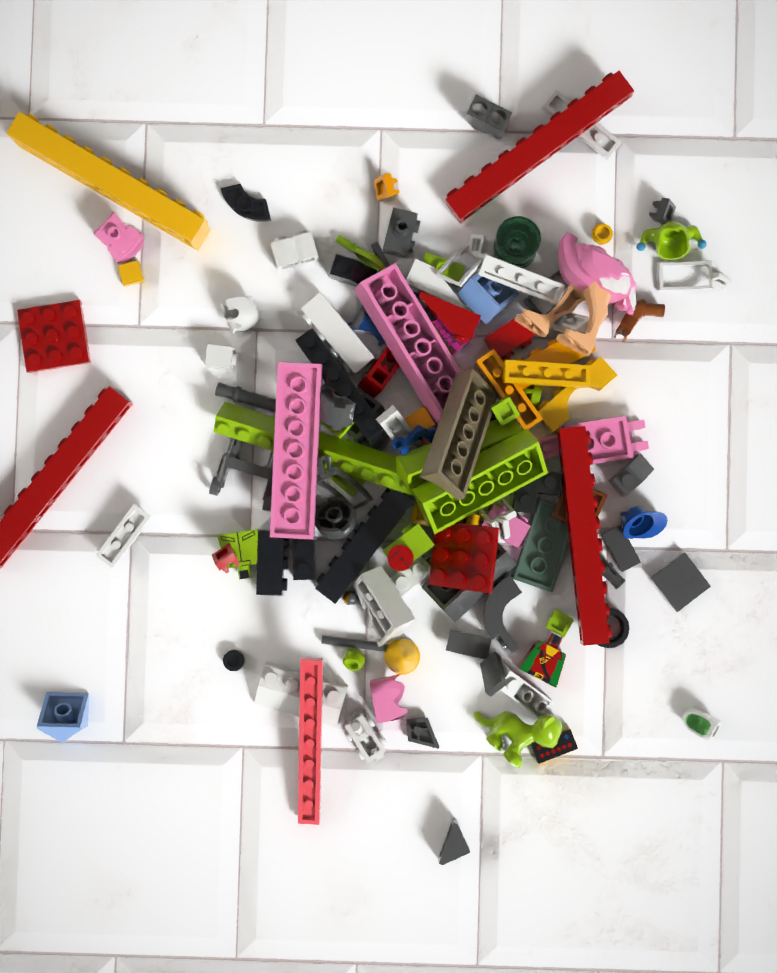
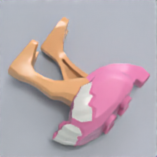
M566 232L558 245L559 270L562 279L567 285L562 297L548 314H538L523 309L522 313L517 314L514 320L538 336L546 337L555 320L572 313L578 304L587 302L589 321L585 332L581 333L566 329L564 334H558L556 340L561 344L587 357L591 354L599 327L608 315L609 304H614L617 311L633 315L636 306L637 286L630 270L624 266L621 260L613 258L600 246L577 244L578 238L570 232Z

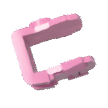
M114 212L93 233L108 247V252L117 264L129 262L144 245V235L139 233L140 231L134 227H128Z

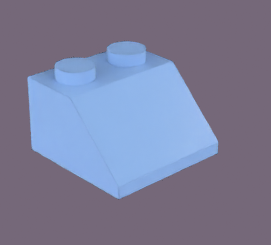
M476 274L463 286L457 295L474 313L481 315V321L488 324L519 293L514 288Z

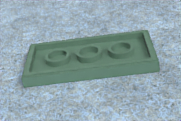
M538 498L536 510L530 522L531 527L526 534L512 578L553 592L569 545L568 529L566 523L551 517L556 504Z

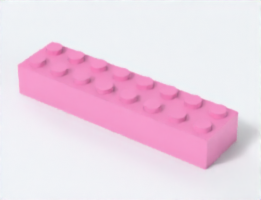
M394 263L360 282L354 289V292L438 427L455 375L462 371L398 266Z

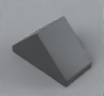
M452 819L438 857L440 865H445L471 853L457 819Z

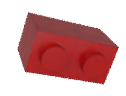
M513 318L486 336L484 342L490 351L494 349L499 357L505 361L515 355L513 351L520 347L523 350L533 343L531 339L534 337V333L517 323Z

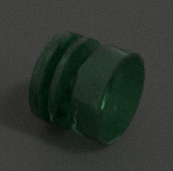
M514 216L504 220L498 227L493 245L494 257L522 268L529 267L534 261L540 246L541 233L539 228L532 220L523 216Z

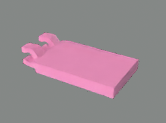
M626 416L562 426V428L586 427V431L590 432V443L587 445L588 452L592 453L593 464L631 459L634 456V452L649 449L648 441L632 443L630 431L646 428L644 420L629 422Z

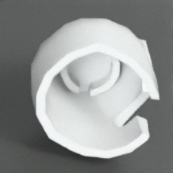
M252 296L226 299L228 307L220 304L231 334H234L235 331L249 330L259 320V311Z

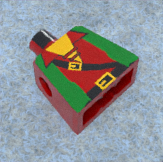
M551 632L546 643L537 639L518 664V669L556 688L566 658V654L558 650L563 638Z

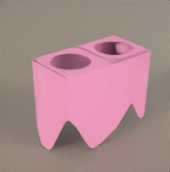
M401 674L370 680L369 684L376 723L405 719L399 717L404 716L408 710L397 705L403 697L405 685L394 681Z

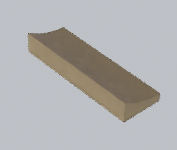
M473 368L458 372L455 375L420 475L421 478L441 487L457 500L465 499L492 415L490 406L496 403L498 394Z

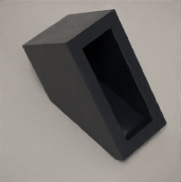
M336 254L330 271V277L333 280L357 287L360 282L376 274L377 270L356 259Z

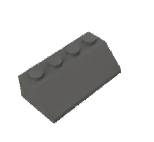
M499 543L497 544L493 586L517 565ZM429 580L422 586L426 593L454 623L486 594L429 585Z

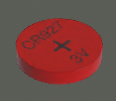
M397 545L389 551L387 559L391 568L396 571H405L411 567L414 556L407 546Z

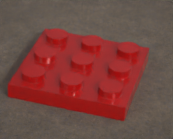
M81 300L17 310L27 373L91 363Z
M457 522L434 534L429 585L492 593L499 528Z

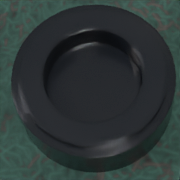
M236 649L228 651L223 657V664L229 671H238L245 663L244 654Z

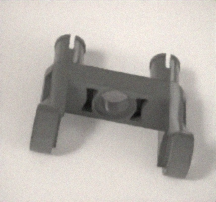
M231 438L227 452L222 455L217 474L212 479L209 494L218 496L221 488H224L229 469H235L268 479L262 498L264 500L262 510L271 512L274 451H271L268 463L264 467L240 460L239 457L243 441Z

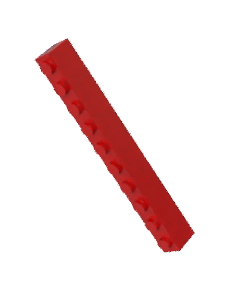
M620 70L614 74L610 72L597 87L593 85L588 88L584 93L585 96L581 99L575 98L562 113L558 111L550 117L551 121L546 125L540 124L532 131L533 134L531 136L518 140L515 144L516 147L511 151L507 149L498 156L496 162L493 164L491 162L487 163L476 177L472 175L463 182L465 185L461 188L452 189L446 195V205L461 224L629 100L635 90Z
M111 386L100 391L97 396L99 399L94 405L91 404L85 410L84 418L72 426V433L68 438L65 437L59 442L57 446L59 449L54 455L51 454L44 461L45 466L43 469L37 471L31 477L30 481L32 482L30 485L18 493V500L14 505L11 504L5 509L3 513L5 516L0 521V569L133 405L132 402Z
M585 426L559 428L557 430L580 644L586 646L610 643L609 638L612 637V628L610 624H607V616L610 615L609 604L605 603L604 594H607V584L602 579V573L605 572L604 560H600L599 552L602 551L603 547L602 540L598 538L597 529H600V520L598 516H595V508L598 507L597 496L593 495L592 486H595L594 473L591 474L590 465H593L592 453L588 452L587 445L590 443V432L586 431Z

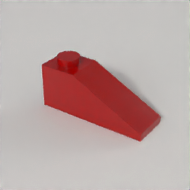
M420 291L419 300L446 331L454 336L453 339L463 344L466 341L470 343L481 315Z
M388 346L385 347L357 385L359 389L373 398L383 391L399 368V364Z

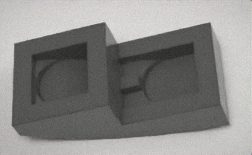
M450 629L445 651L486 659L492 639Z

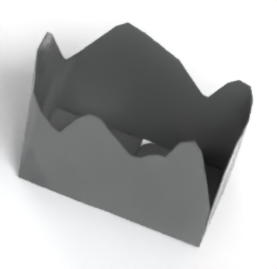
M477 94L466 113L467 121L475 130L491 133L496 139H501L504 132L508 130L512 116L511 111ZM480 103L487 111L483 115H476L472 110V106ZM495 111L506 120L505 123L501 125L494 124L491 119L492 113Z

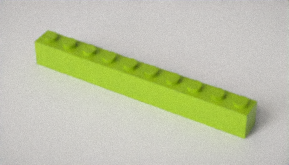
M224 401L216 414L213 432L274 451L275 417ZM319 431L318 457L330 455L332 466L343 470L350 476L414 496L412 489L419 485L407 489L396 472L395 455L342 438L339 439ZM323 460L324 468H327L326 460Z

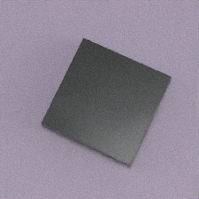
M685 552L650 577L676 612L680 611L711 587Z

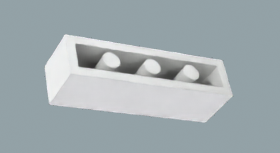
M321 292L300 308L304 312L302 315L304 320L309 325L312 323L318 329L315 331L322 341L327 340L330 343L329 350L336 358L340 355L345 361L342 365L350 374L354 372L358 375L376 360V357Z

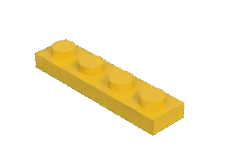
M505 360L503 383L589 388L590 365Z

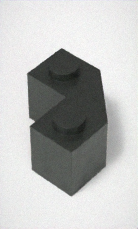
M548 472L546 475L514 491L512 508L517 512L534 514L538 493L555 496L560 494L562 473Z

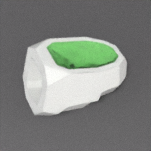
M689 709L683 715L686 728L707 741L714 739L722 724V721L698 709Z

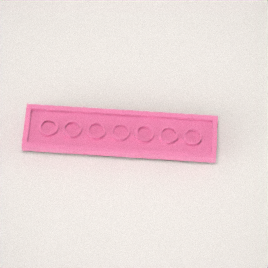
M278 362L270 537L314 539L322 364Z

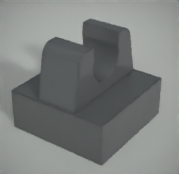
M662 197L661 201H654L652 205L658 208L656 213L649 212L651 219L659 222L661 225L671 222L676 209L671 199Z

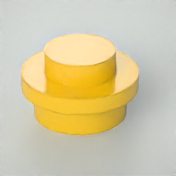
M600 223L593 228L591 236L595 243L605 245L612 239L613 231L609 225Z

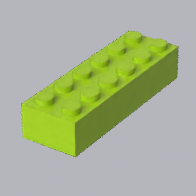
M526 428L479 453L465 499L457 500L447 491L429 481L412 489L424 520L433 533L436 534L546 475L548 471L539 441Z

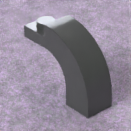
M507 574L493 586L492 593L487 595L483 607V620L490 638L493 640L500 636L501 638L498 639V642L504 650L509 649L512 653L519 647L503 624V611L506 605L521 594L522 591L513 578Z

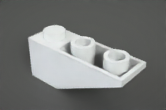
M415 259L406 279L413 292L419 294L422 291L461 308L465 307L447 282L436 276L438 271L435 267Z
M502 663L507 685L501 691L537 717L544 715L553 701Z

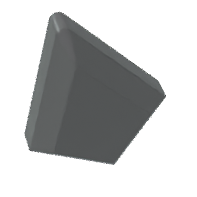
M428 717L406 719L409 742L436 749L440 748Z

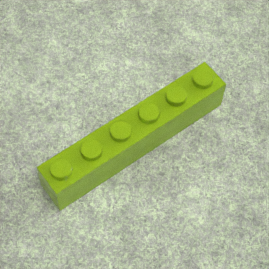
M514 418L503 426L500 425L497 419L490 421L479 453L522 431L523 429ZM431 444L423 445L403 456H396V472L407 489L427 482L420 475Z

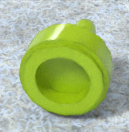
M535 385L534 389L526 388L523 390L535 407L539 405L543 389L539 385Z
M348 649L342 661L343 665L351 671H360L365 663V655L357 649Z

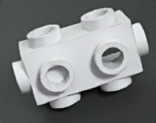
M355 712L347 717L346 720L348 722L344 726L346 728L344 733L350 742L353 740L357 745L355 750L361 760L365 758L368 763L372 760L375 763L385 756L386 747L384 745L387 744V741L381 732L377 734L373 729L375 723L369 714L365 716L363 712L361 714ZM372 741L376 746L370 749L367 746L368 742Z

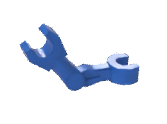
M417 425L406 438H397L391 443L393 450L396 451L399 448L400 454L403 456L409 452V445L420 437H424L432 443L437 426L426 429L421 425Z

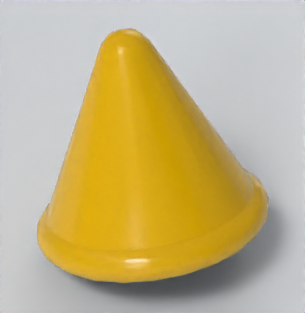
M397 639L387 646L384 658L386 665L392 672L406 675L417 668L420 662V652L412 641Z

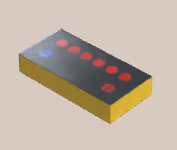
M570 727L562 730L558 743L554 748L542 747L535 741L530 744L538 764L578 749Z

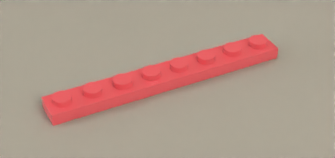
M301 657L298 824H320L323 658Z

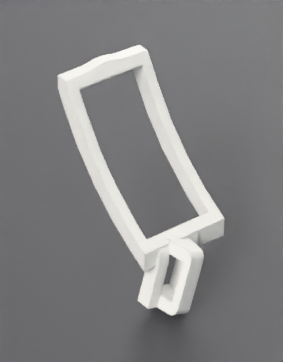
M472 234L470 245L464 246L455 252L439 269L436 276L462 287L468 278L481 266L485 256L483 252L485 236ZM475 239H476V240H477L476 249L473 250V249H474V244H475ZM464 253L480 259L466 272L459 282L442 275Z
M716 260L657 263V291L716 289L717 287L724 290L726 286L731 284L732 279L716 270ZM707 264L709 266V285L663 287V266Z
M501 498L499 500L508 510L504 514L491 520L483 509L478 512L491 527L499 528L498 539H508L510 537L509 520L516 517L517 514L508 502ZM499 523H502L503 534L500 532Z

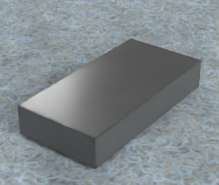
M618 525L601 534L621 572L641 563L630 540L623 536L622 525Z
M495 651L480 663L485 693L490 697L507 685L501 656Z

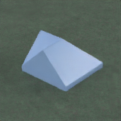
M46 692L36 726L37 729L63 743L80 730L88 727L89 693Z

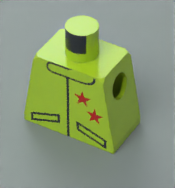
M260 529L217 535L220 548L230 543L235 550L240 564L237 567L239 580L252 578L250 565L257 564L258 530ZM234 563L227 565L228 568L236 567Z

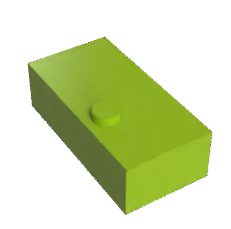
M411 523L401 530L402 536L382 551L388 557L389 551L394 546L404 545L412 551L414 560H416L432 548L434 543L419 523L415 526Z

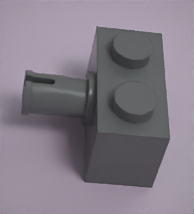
M393 207L383 245V253L406 259L409 253L413 254L416 241H413L412 238L414 233H418L421 223L420 220H417L418 213Z

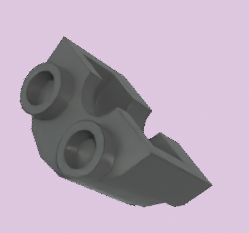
M324 384L321 386L320 420L330 425L331 429L338 431L342 430L343 427L352 426L356 403L346 396H337L334 388Z

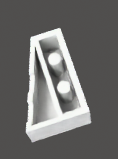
M382 566L362 573L353 585L363 609L367 608L372 621H369L370 627H375L379 640L376 641L378 647L399 638L415 620L412 611L407 607Z

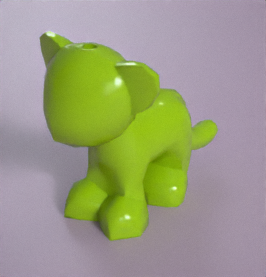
M479 711L474 712L473 715L480 725L491 728L486 740L496 750L500 752L503 750L505 743L502 737L504 735L509 738L512 743L503 753V756L515 768L518 767L519 769L522 766L520 753L523 748L534 741L542 747L554 748L562 732L560 720L551 714L540 716L533 725L524 723L516 714L509 711H504L491 719L485 718Z

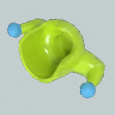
M671 221L664 223L659 228L644 230L636 248L638 251H644L645 244L652 241L656 245L657 255L660 258L676 260L688 254L690 250L689 239L697 241L698 248L704 249L707 243L703 240L697 226H684L679 222Z

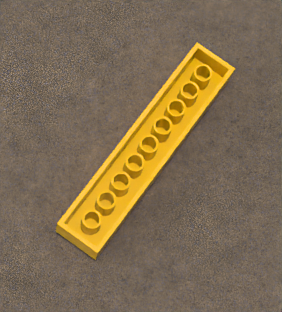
M21 112L17 114L6 134L18 147L199 251L211 231L207 224L208 221L204 219L205 216L197 210L191 212L178 199L172 201L167 197L168 194L159 188L153 190L149 187L150 184L140 177L136 180L128 170L121 166L117 169L112 165L113 162L106 157L101 156V158H98L89 147L83 145L81 148L73 138L66 134L62 137L57 133L58 130L49 124L42 125L39 123L40 120L32 114L24 115Z

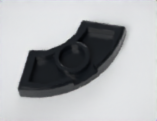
M241 183L220 188L228 206L239 216L256 222L271 221L266 199H256L249 196L244 191Z

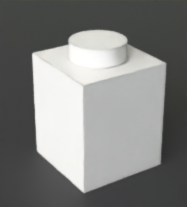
M207 344L205 366L207 368L233 371V366H237L238 353H235V349L230 346Z

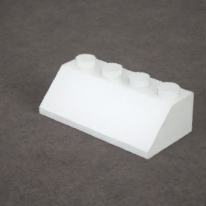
M266 662L262 670L254 704L299 717L300 672ZM323 679L322 724L337 727L348 686Z

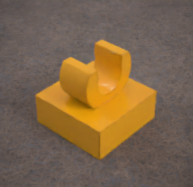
M383 174L374 180L377 201H385L391 196L400 193V190H394L393 186L398 182V179L392 178L391 174Z

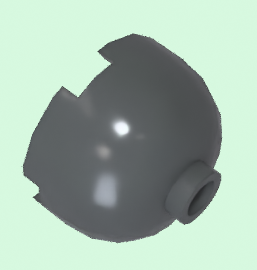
M328 497V501L320 506L319 504L316 506L315 526L318 532L325 538L332 540L343 539L354 530L356 525L355 508L345 497Z

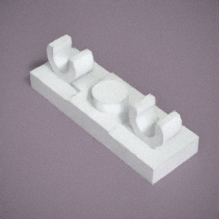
M133 504L95 556L109 567L114 568L152 516L136 504Z

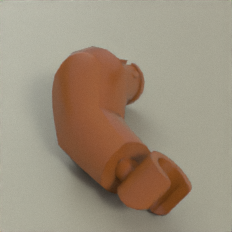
M645 299L636 300L633 315L625 313L616 329L614 338L618 334L623 335L622 342H625L627 336L645 315L664 317L665 304L648 303Z

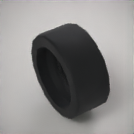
M609 607L610 615L616 617L620 623V633L616 638L609 640L610 643L597 645L604 648H615L623 644L627 639L630 630L629 621L621 611Z

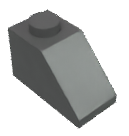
M640 453L608 481L622 497L627 496L652 473L654 468Z

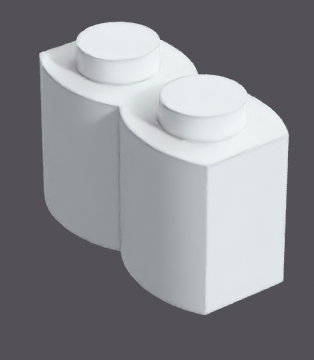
M303 230L295 233V236L292 238L281 236L274 239L271 247L278 271L319 260L312 232L307 233V231Z

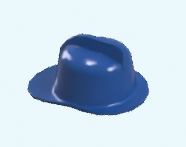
M635 506L628 511L620 513L622 527L624 528L623 536L626 539L652 538L661 533L668 522L667 516L664 513L650 512L641 506Z

